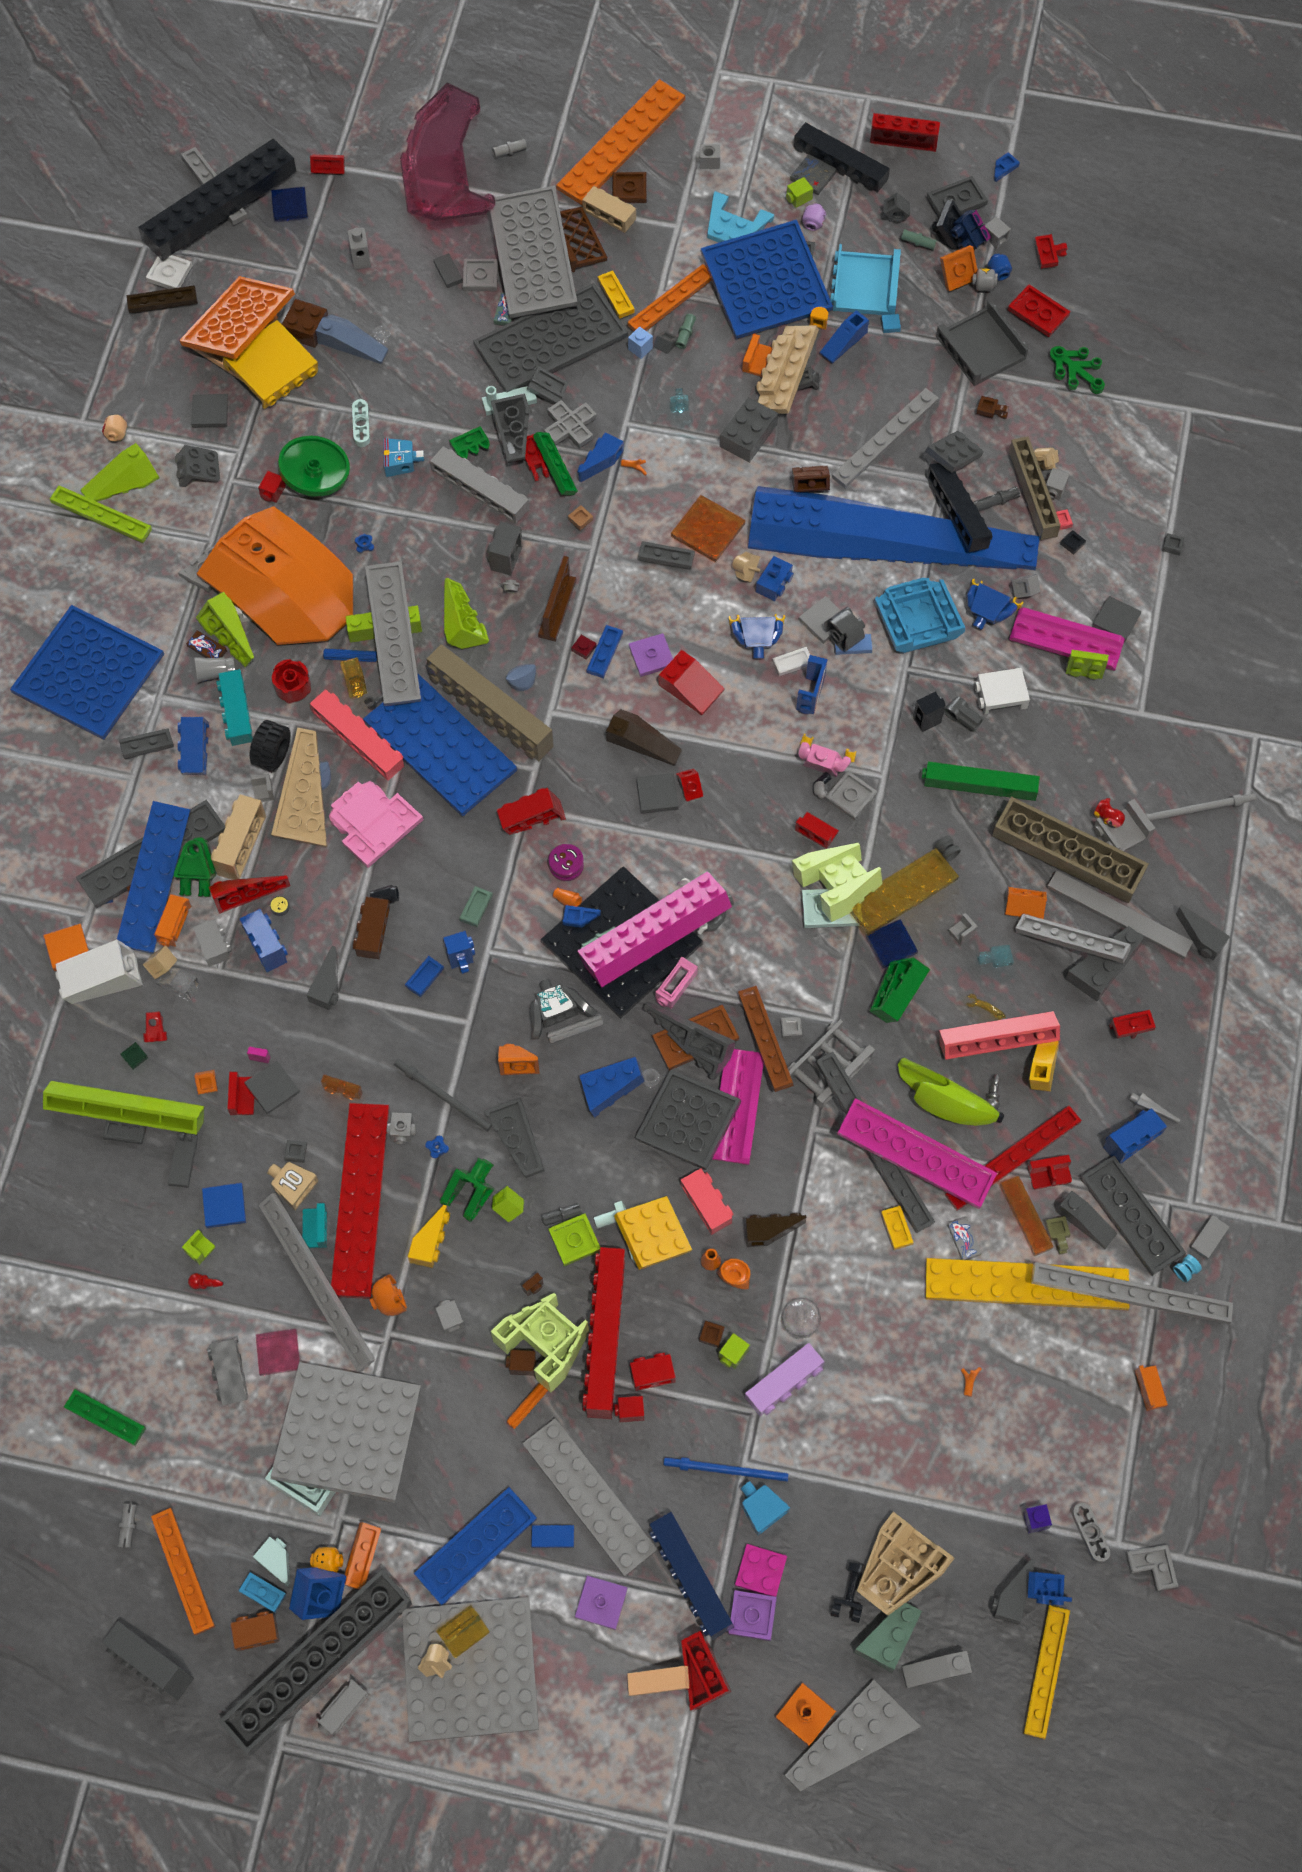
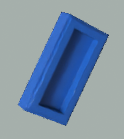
M428 956L405 983V987L421 997L444 970V966Z
M532 1525V1548H574V1525Z

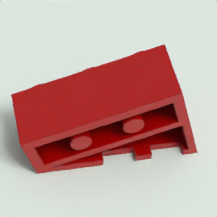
M541 788L534 794L522 796L519 800L513 803H506L497 809L502 828L509 835L532 829L531 825L542 822L543 825H548L549 821L560 818L561 821L566 820L560 799L548 788Z
M698 1631L681 1640L684 1666H688L689 1689L687 1690L690 1701L689 1706L690 1711L694 1712L732 1691L704 1633Z

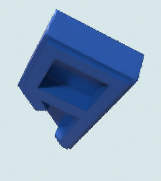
M1009 152L996 160L995 182L1019 167L1020 162Z
M566 905L563 925L582 928L600 916L601 910Z

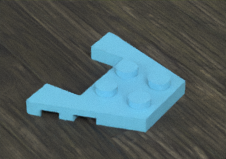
M715 191L707 238L719 243L763 230L768 222L771 223L774 220V214L760 209L753 222L724 211L723 209L728 202L729 196Z

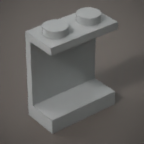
M1135 799L1129 801L1126 809L1122 810L1125 815V821L1119 828L1104 824L1100 817L1096 819L1094 831L1098 837H1101L1104 842L1122 851H1126L1152 837L1155 831V827Z

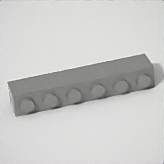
M443 446L430 460L431 470L515 524L529 510L528 499L525 495L518 494L509 485L499 482L495 476H490L482 468L475 467L469 460L461 458L453 450H448Z

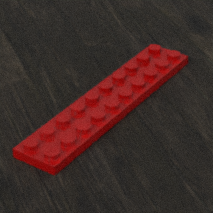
M349 1103L331 1286L338 1297L371 1299L389 1105Z

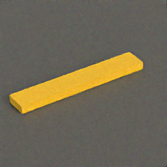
M1052 1605L1048 1606L1024 1735L1043 1740L1046 1739L1070 1610Z

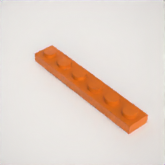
M702 264L630 319L628 327L633 331L639 327L647 331L712 281L707 267Z
M169 1508L151 1516L194 1635L196 1636L214 1628L215 1624L173 1510Z

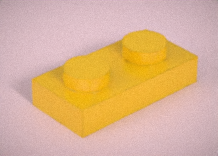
M901 1206L881 1211L893 1249L897 1250L913 1245L914 1242Z

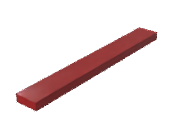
M1067 1106L986 1164L985 1167L997 1173L991 1187L1080 1124L1082 1120L1074 1110ZM949 1193L945 1194V1197L956 1211L968 1204Z

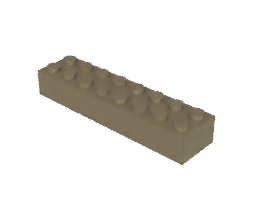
M441 644L427 658L429 678L432 682L440 684L446 693L453 694L460 704L467 705L471 712L476 716H481L487 725L494 726L501 736L508 737L512 744L517 748H522L531 759L535 758L539 762L554 747L551 728Z
M1013 797L1009 800L995 825L992 835L1127 903L1132 899L1149 863Z

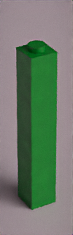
M928 761L927 767L922 770L921 779H925L924 786L1036 801L1040 776Z

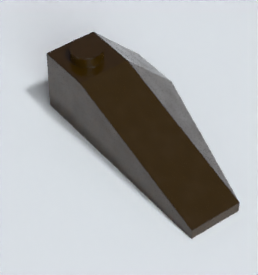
M622 709L613 715L606 730L607 742L673 766L676 765L682 752L680 747L641 717Z

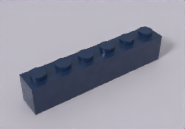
M672 1512L650 1523L652 1530L649 1533L654 1543L659 1541L662 1547L659 1552L664 1561H670L672 1567L669 1570L675 1580L679 1578L683 1586L679 1587L685 1599L690 1598L692 1605L689 1607L695 1618L698 1616L701 1618L703 1623L699 1626L705 1637L710 1635L711 1639L714 1640L735 1628Z

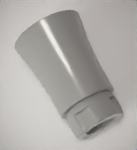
M195 657L198 683L219 678V673L235 670L234 658Z

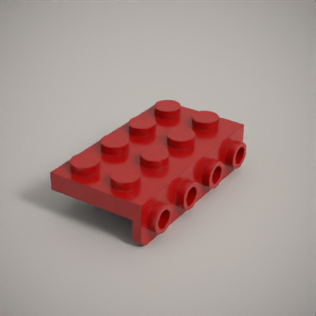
M873 113L870 143L936 152L940 122Z

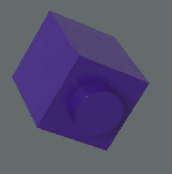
M1047 1504L1026 1508L1023 1512L1028 1534L1048 1530L1052 1526Z

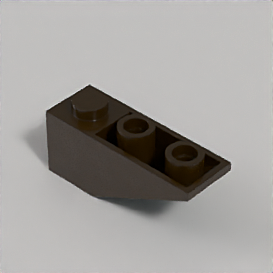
M791 1213L790 1216L771 1214L769 1217L752 1215L746 1218L747 1247L770 1245L806 1223V1215Z

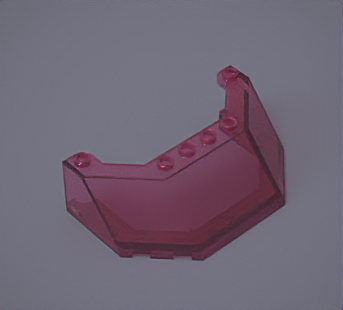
M446 83L416 112L414 118L417 120L413 130L410 129L406 140L408 143L406 152H402L400 157L407 212L433 221L485 215L496 205L494 195L488 193L484 197L469 191L462 143L470 121L480 112L479 98L449 83Z

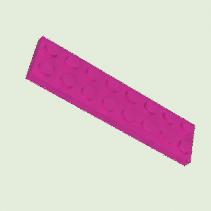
M856 1098L837 1132V1135L978 1209L981 1208L997 1175L993 1170Z

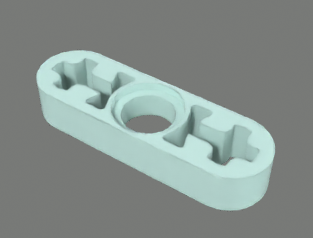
M358 399L352 404L353 437L357 446L365 447L370 443L369 409L365 400ZM359 407H362V414H359ZM360 420L366 422L363 426H358L356 423ZM360 432H363V440H360Z

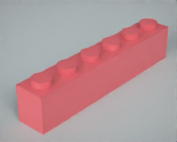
M325 689L310 703L312 713L389 781L404 767L402 754L398 750L394 751L387 740L379 738L377 732L372 727L368 728L360 716H355L348 705L340 703L339 698L334 693L330 694Z
M1054 1011L943 1029L939 1030L940 1047L946 1060L1060 1041V1024Z

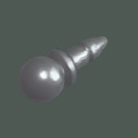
M995 1074L992 1080L991 1093H987L988 1098L985 1100L996 1110L1000 1107L998 1100L1000 1095H997L998 1085L1000 1084L998 1074Z

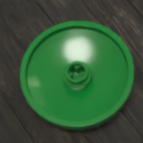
M302 436L289 441L279 454L278 471L282 480L291 489L304 495L326 496L335 493L345 485L349 476L350 463L346 453L335 442L324 437Z

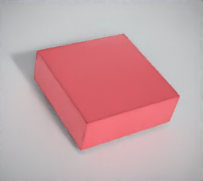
M1067 509L1056 512L1061 524L1060 530L1073 526Z

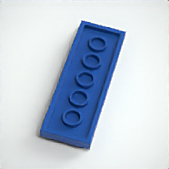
M508 1487L422 1565L414 1575L442 1606L537 1520V1517Z

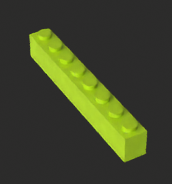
M50 1081L43 1091L44 1110L197 1135L204 1123V1106L55 1081Z

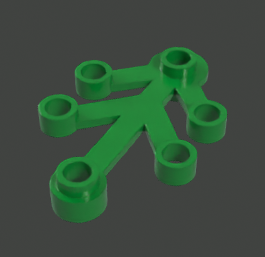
M1055 346L1051 349V360L1056 363V379H1064L1066 374L1063 368L1064 363L1068 366L1069 381L1067 386L1070 390L1078 388L1077 373L1091 384L1090 391L1092 393L1101 394L1105 387L1104 381L1101 378L1095 379L1083 369L1093 368L1098 370L1101 368L1102 360L1098 357L1093 358L1092 361H1073L1070 359L1074 357L1086 359L1089 354L1088 348L1081 347L1079 351Z

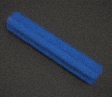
M327 648L323 651L324 659L376 662L378 658L376 651Z

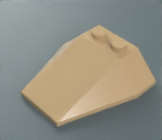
M893 1512L879 1531L857 1592L888 1616L941 1577L955 1558Z

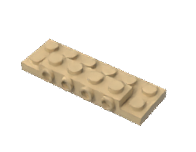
M785 326L783 334L778 335L777 339L773 340L772 353L767 355L768 364L766 368L762 369V380L756 386L760 394L758 403L778 414H789L819 331L817 326Z

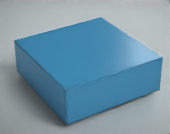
M899 314L881 316L883 333L901 332Z

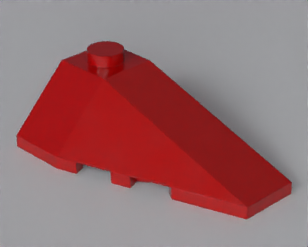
M287 875L235 879L216 882L209 887L217 910L221 914L290 887Z

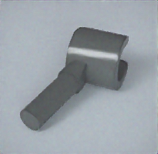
M383 695L375 699L368 696L364 699L365 704L372 702L367 707L370 710H374L377 707V703L383 700Z

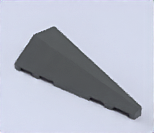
M653 1003L645 1004L644 1010L656 1019L655 1022L658 1025H662L668 1031L667 1034L687 1054H691L698 1062L697 1065L700 1068H704L710 1074L709 1077L715 1080L731 1059L736 1041Z

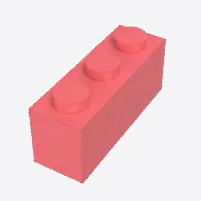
M702 1168L681 1179V1187L708 1231L713 1235L732 1224L733 1212L728 1205L725 1206L722 1202L723 1196L718 1189H714L711 1183L713 1181L708 1172L704 1173Z

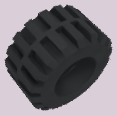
M270 720L263 721L257 728L251 742L250 762L271 771L277 770L284 761L289 749L291 738L289 727Z

